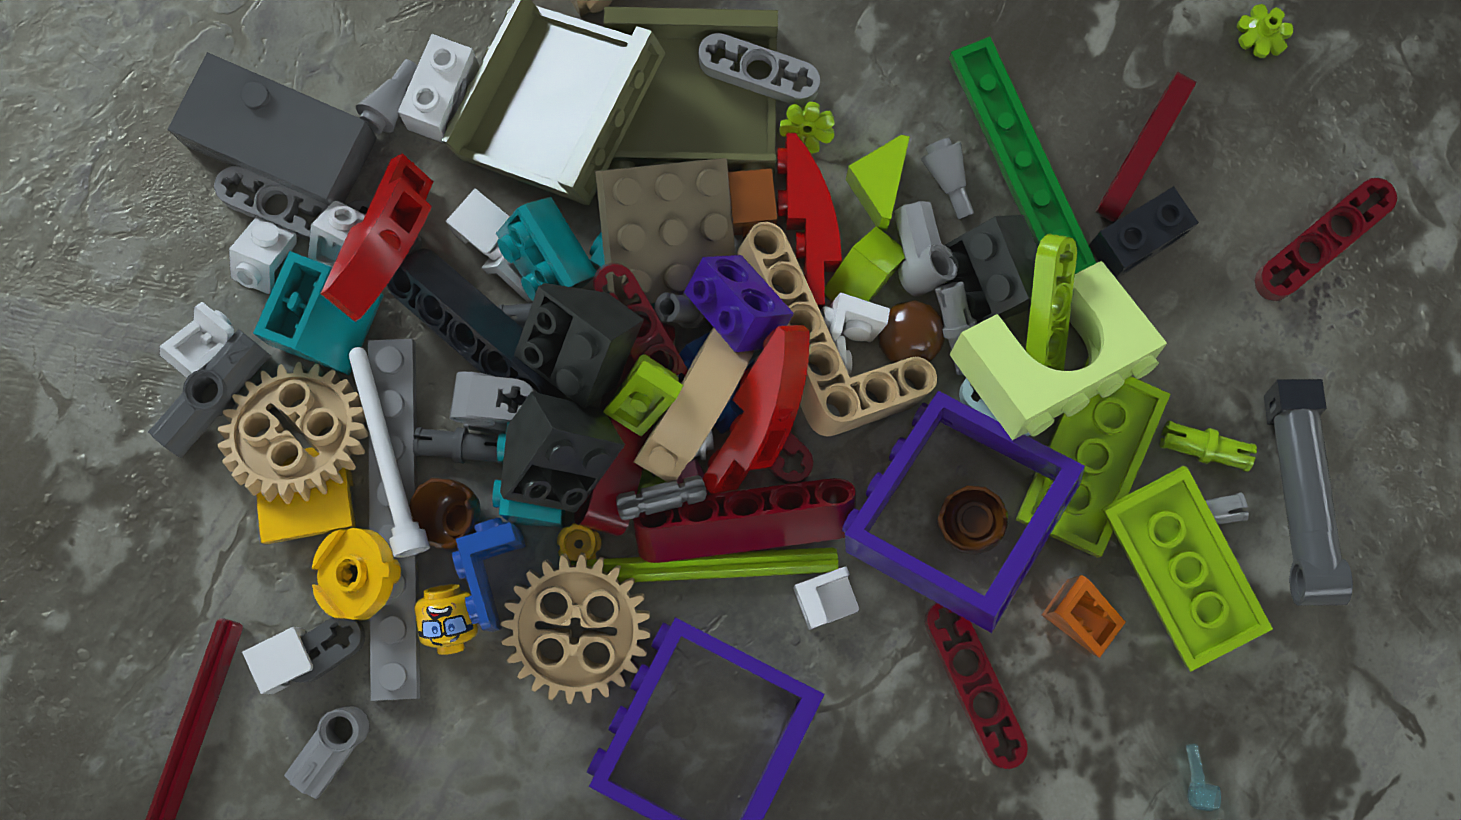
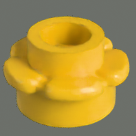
M575 522L570 527L563 528L557 537V544L560 546L559 556L566 553L570 562H577L581 553L586 554L587 560L596 559V552L601 549L599 533L591 528L577 525ZM577 540L583 541L582 548L575 547Z

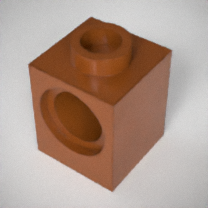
M772 168L728 172L733 235H742L743 239H745L753 226L760 222H770L777 225Z

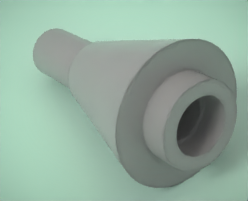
M405 59L391 79H388L356 105V110L360 115L359 118L365 120L374 133L381 134L382 131L386 133L394 131L399 116L398 110L406 94V88L417 69V65L413 61Z
M949 137L925 147L928 155L922 157L921 161L945 194L949 195L958 220L974 214L965 190L966 179L961 142L952 144Z

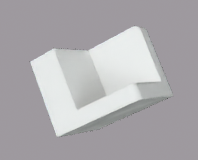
M474 189L446 220V223L452 233L465 244L469 241L483 254L488 255L498 245L497 240L499 238L496 232L510 216L477 189Z
M847 566L801 582L793 587L809 630L858 612L859 606L848 580L850 574Z
M291 627L242 652L261 694H275L289 687V681L313 669V664L300 638L306 634L304 628Z

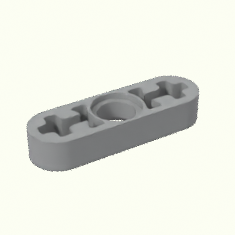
M714 33L707 36L699 46L700 67L706 75L791 105L805 106L808 102L814 101L818 95L820 75L817 69L808 62L722 33ZM718 48L724 49L726 58H721L718 64L712 63L710 53L715 54ZM738 54L743 55L740 60V72L734 71V61L737 62ZM755 60H763L770 65L772 71L767 78L757 80L747 73V66ZM779 67L784 69V77L781 78L780 86H777L775 83L778 79ZM799 76H804L807 78L806 85L808 86H804L801 92L793 90L794 83L792 81H797Z
M239 166L223 169L217 175L214 183L216 195L229 208L252 218L257 216L296 232V236L310 241L311 226L304 218L296 216L298 209L306 215L316 217L319 212L322 214L329 206ZM241 181L249 191L256 193L254 201L250 196L241 192H236L233 195L228 190V186L231 183L238 185ZM282 194L287 197L288 205L284 212L279 215L266 213L265 204L271 196Z

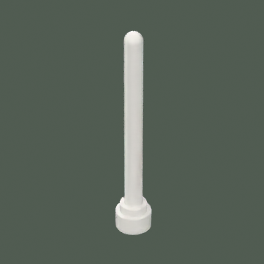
M355 347L350 351L349 359L395 527L391 529L393 537L389 539L393 557L404 558L413 556L430 548L425 529H420L419 523L413 522L367 352L361 347Z

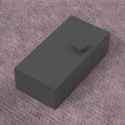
M208 52L167 129L184 146L230 166L245 168L327 205L332 204L334 201L345 203L377 139V136L365 120Z

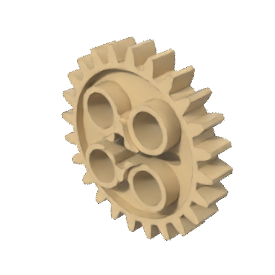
M297 362L293 373H288L284 366L280 364L278 365L277 376L273 378L267 372L262 371V383L256 386L252 382H245V386L249 391L246 397L233 394L232 398L238 405V408L236 410H223V415L231 423L218 427L219 433L225 439L218 444V448L226 456L222 460L223 464L230 472H233L231 475L240 486L245 484V487L253 496L261 491L262 495L269 502H272L278 492L286 504H290L294 492H299L306 502L310 498V489L317 487L322 494H327L326 481L331 478L339 484L343 483V479L338 471L342 467L355 470L356 466L351 460L350 455H359L365 452L358 440L368 437L369 433L364 424H362L366 421L363 407H361L362 403L357 392H353L354 390L347 379L341 381L333 369L325 374L319 364H315L309 373H307L301 362ZM304 399L300 405L290 408L297 400ZM271 407L277 408L298 433L303 434L312 448L319 452L317 457H312L301 446L299 441L283 428L279 420L269 412ZM326 427H333L329 433L318 436L321 430ZM269 428L262 436L255 437L262 429ZM297 456V459L292 464L283 466L287 459Z
M565 553L560 556L559 568L556 569L546 559L542 562L544 575L540 576L537 572L530 569L526 576L531 586L528 587L517 583L513 588L521 600H507L504 605L509 611L515 613V616L503 618L501 621V626L513 630L512 634L503 638L501 641L502 645L516 647V650L508 657L507 661L508 663L522 661L524 666L517 676L519 679L525 678L530 674L536 677L532 685V691H537L543 684L550 686L548 692L549 700H553L558 691L562 690L565 691L567 704H572L576 692L582 691L585 701L591 703L593 689L596 688L599 689L602 695L609 697V682L611 680L622 688L626 685V679L622 673L623 669L637 673L639 666L631 658L632 655L640 657L647 654V649L637 642L640 639L650 638L651 630L639 626V623L650 618V611L636 610V606L644 600L645 596L643 593L629 594L628 591L635 581L633 577L621 583L617 580L621 566L616 565L608 573L603 571L604 557L600 556L592 567L587 566L586 554L581 553L576 565H571ZM549 592L562 594L567 600V610L561 614L550 613L544 606V595ZM595 596L607 597L613 603L614 612L606 618L596 617L589 609V601ZM576 617L580 618L582 627H615L617 633L609 635L595 630H584L580 638L572 637L573 633L569 628L538 629L535 624L537 621H544L550 624L568 626L572 619ZM547 638L558 640L563 646V656L558 659L546 658L540 651V642ZM592 642L603 643L609 649L610 657L603 663L592 662L585 654V647Z

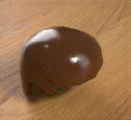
M916 300L897 303L890 308L888 324L878 334L879 348L893 363L910 357H920L931 362L939 353L945 341L942 331L944 328L942 317L931 305Z
M431 478L419 485L410 499L409 508L413 522H418L420 529H425L429 545L439 549H458L456 539L476 533L475 525L482 522L478 497L468 486L459 481Z
M965 486L946 497L940 509L938 525L946 543L961 553L978 555L992 550L1004 538L1008 526V511L1005 509V504L1000 496L988 488Z

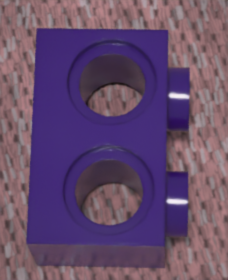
M742 255L702 257L684 291L734 352L764 349L763 343L766 337L778 326H787L794 315L790 308Z

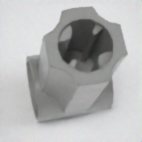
M918 201L912 204H905L896 209L894 217L905 260L899 265V279L908 293L916 297L923 296L954 279L958 268L953 260L949 258L953 256L951 250L941 244L931 202Z
M345 706L327 712L320 719L317 731L284 776L289 780L290 785L301 793L318 799L355 747L366 739L369 732L367 715L355 706ZM340 716L347 718L353 727V734L348 741L340 739L334 730L335 722Z

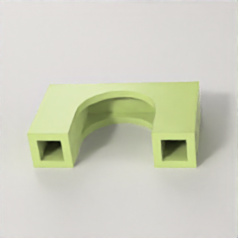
M1102 261L1080 271L1074 277L1070 323L1079 333L1087 347L1089 355V365L1087 367L1074 371H1060L1042 365L1024 350L998 314L961 332L949 354L1012 441L1028 432L1031 436L1040 434L1051 426L1054 418L1060 414L1065 413L1067 417L1078 413L1088 405L1089 399L1093 396L1100 394L1102 398H1105L1118 390L1124 384V379L1132 375L1136 379H1140L1159 364L1156 358L1167 342Z

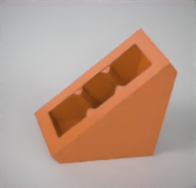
M1083 575L1067 579L1042 613L1044 618L1098 658L1102 656L1126 623L1092 582Z

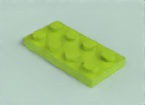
M1089 357L1084 361L1081 369L1089 365ZM1132 376L1124 379V384L1111 395L1102 398L1100 394H1097L1090 398L1088 405L1078 413L1070 417L1062 413L1047 446L1085 466L1080 486L1050 536L1097 558L1103 556L1113 532L1102 508L1129 494L1171 395ZM1036 472L1016 517V521L1028 525L1054 482L1053 480Z
M1182 466L1102 508L1184 665L1190 672L1273 630L1187 467Z

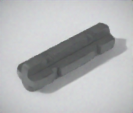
M695 475L683 478V482L680 484L675 480L642 488L639 494H635L634 491L621 493L616 496L618 514L622 520H629L640 517L639 514L641 512L649 515L682 507V502L687 501L688 505L702 502L706 499V487L702 477Z

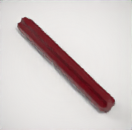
M219 618L216 621L145 820L176 819L243 630V625L236 621Z

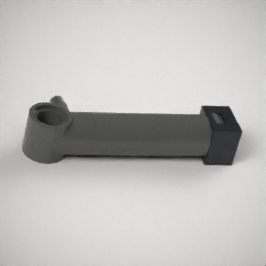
M1277 379L1264 395L1267 425H1274L1293 558L1289 576L1291 596L1297 606L1347 605L1351 600L1353 581L1350 566L1345 559H1342L1321 421V414L1327 409L1323 380Z

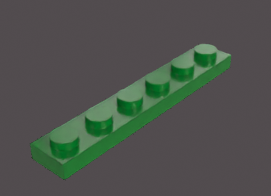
M989 36L952 51L949 56L950 63L1021 215H1024L1037 248L1042 238L1047 234L1071 237L1076 242L1077 247L1075 274L1096 264L1095 258L991 37Z

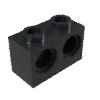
M1173 186L1101 230L1088 246L1099 262L1102 261L1117 279L1184 238L1199 222Z

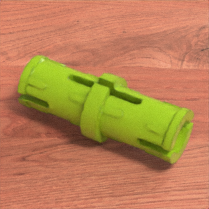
M1167 420L1161 435L1166 437L1165 439H1160V448H1167L1196 456L1198 462L1204 464L1213 461L1249 472L1256 458L1250 456L1251 453H1257L1256 444H1248L1220 436L1218 430L1208 428L1202 431Z

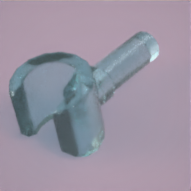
M1198 744L1186 745L1192 774V783L1188 790V802L1195 809L1217 810L1221 804L1220 787L1205 784Z

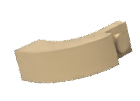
M713 328L697 352L681 384L684 386L677 399L663 413L638 452L634 463L666 482L677 480L688 462L692 461L725 408L754 350L734 352L716 329Z

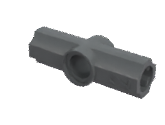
M238 329L204 369L194 371L187 377L183 385V393L148 433L163 447L182 458L213 421L223 415V410L234 407L236 402L232 398L233 394L240 392L245 386V382L254 376L271 355ZM211 384H217L218 393L215 399L211 402L203 403L202 396L205 388Z

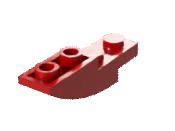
M786 133L785 148H777V174H785V190H778L777 213L778 216H786V230H803V232H796L795 236L796 259H804V277L821 311L822 307L825 306L824 272H836L842 262L838 222L828 187L812 155L796 133Z
M403 153L390 160L363 221L350 228L320 293L353 321L362 318L389 283L414 244L432 208L426 201V198L434 181Z
M804 325L778 326L764 340V350L755 364L742 375L740 379L741 386L732 400L744 412L732 422L729 437L722 448L718 449L708 461L709 468L702 478L706 489L711 494L737 490L750 470L772 467L782 450L794 424L807 377L810 330Z

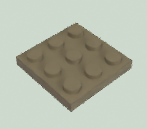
M727 158L595 171L605 264L612 262L626 266L634 274L650 303H656L657 298L663 293L683 295L702 257L735 255ZM609 272L606 275L608 291H612L622 304L627 305L640 300L636 293L630 300L625 295L621 286L627 281L625 275L617 277L613 272Z

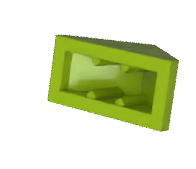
M900 135L848 166L845 180L875 226L882 231L887 232L892 217L910 136Z
M877 226L874 227L851 248L825 286V297L833 302L841 292L871 302L897 271L899 265L905 260L902 246Z

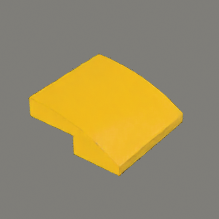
M312 447L305 449L312 457L319 455V452ZM297 456L287 459L283 466L292 464L297 459ZM342 467L338 471L343 479L341 484L333 481L331 478L327 480V494L325 495L317 487L311 488L309 501L306 502L299 492H294L290 504L284 502L279 492L272 502L267 501L261 491L256 494L261 543L267 545L331 533L340 529L356 528L350 486H353L351 470Z

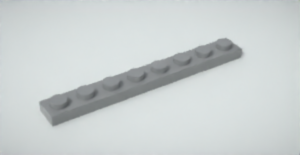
M413 339L368 340V359L409 505L410 499L418 488L417 456L413 453V439H417L414 435L417 428L416 342ZM369 433V530H373L381 535L391 548L389 539L393 537L391 529L395 527ZM418 554L404 558H394L400 563L401 577L393 585V590L386 604L370 618L371 701L420 699V646L414 605L419 600Z

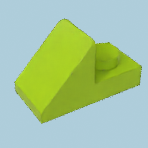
M641 355L607 404L603 413L642 437L677 399L684 385L679 383V377L647 355Z

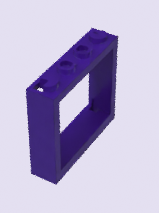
M937 391L930 404L923 402L916 411L912 420L914 428L907 439L900 437L895 443L889 456L891 464L885 473L878 472L871 480L866 491L868 499L861 510L855 508L848 515L842 528V532L845 533V552L992 633L1079 488L1085 466L1026 435H1022L1012 441L997 420ZM940 422L1054 481L985 596L869 533Z
M676 617L671 626L663 622L651 645L652 648L658 650L650 667L642 664L631 683L630 689L637 693L630 707L627 709L620 706L609 726L608 731L614 733L615 736L608 750L606 751L599 747L586 773L594 776L589 787L651 820H686L610 780L681 637L799 697L740 820H763L825 694Z

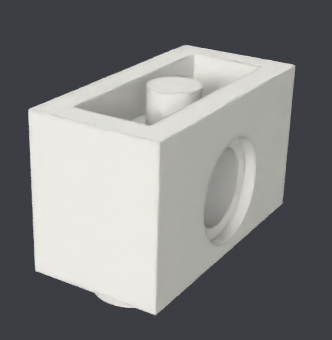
M431 34L398 110L407 130L442 142L441 140L446 132L448 122L454 117L465 96L468 84L474 79L479 69V64L472 48Z

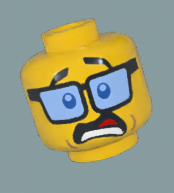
M459 584L439 585L425 589L423 591L424 597L419 599L414 605L421 644L437 648L439 655L463 651L465 649L464 643L474 638L478 633L477 623L472 624L465 603V597L471 596V594L460 590Z

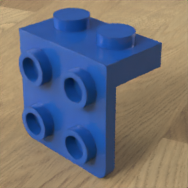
M495 518L476 524V533L457 538L456 542L459 551L452 552L458 577L466 579L471 591V596L465 597L472 624L478 623L483 631L490 632L501 630L502 626L483 560L526 547L521 529L511 522H503L502 518Z

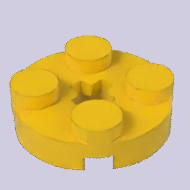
M350 528L334 531L322 541L313 558L312 569L318 570V585L312 584L313 594L319 606L334 618L351 620L370 619L386 604L393 590V585L401 577L400 563L393 558V553L386 540L373 530ZM351 565L357 566L358 575L356 581L350 583L349 580L352 577V573L349 568Z

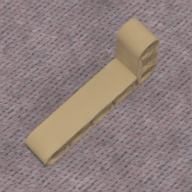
M760 222L753 226L737 250V255H742L794 313L787 326L793 323L804 325L810 330L808 363L816 365L820 369L822 376L812 372L808 365L800 406L808 424L816 433L823 436H834L903 412L916 406L933 391L937 384L936 370L930 362L920 357H910L850 378L785 233L780 227L770 222ZM755 245L763 247L768 254L761 253ZM772 284L782 287L786 294L776 291ZM905 378L911 380L915 385L916 389H913L910 386H908V384L905 381ZM866 390L875 394L878 403L873 402L867 396ZM826 403L835 406L839 411L840 417L830 413Z

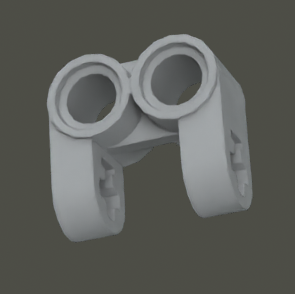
M458 372L449 418L453 421L464 423L463 427L469 430L490 434H506L507 422H511L522 406L516 404L511 398H516L518 391L525 398L528 397L531 391L536 393L537 391L528 383L519 379L495 377L477 372Z

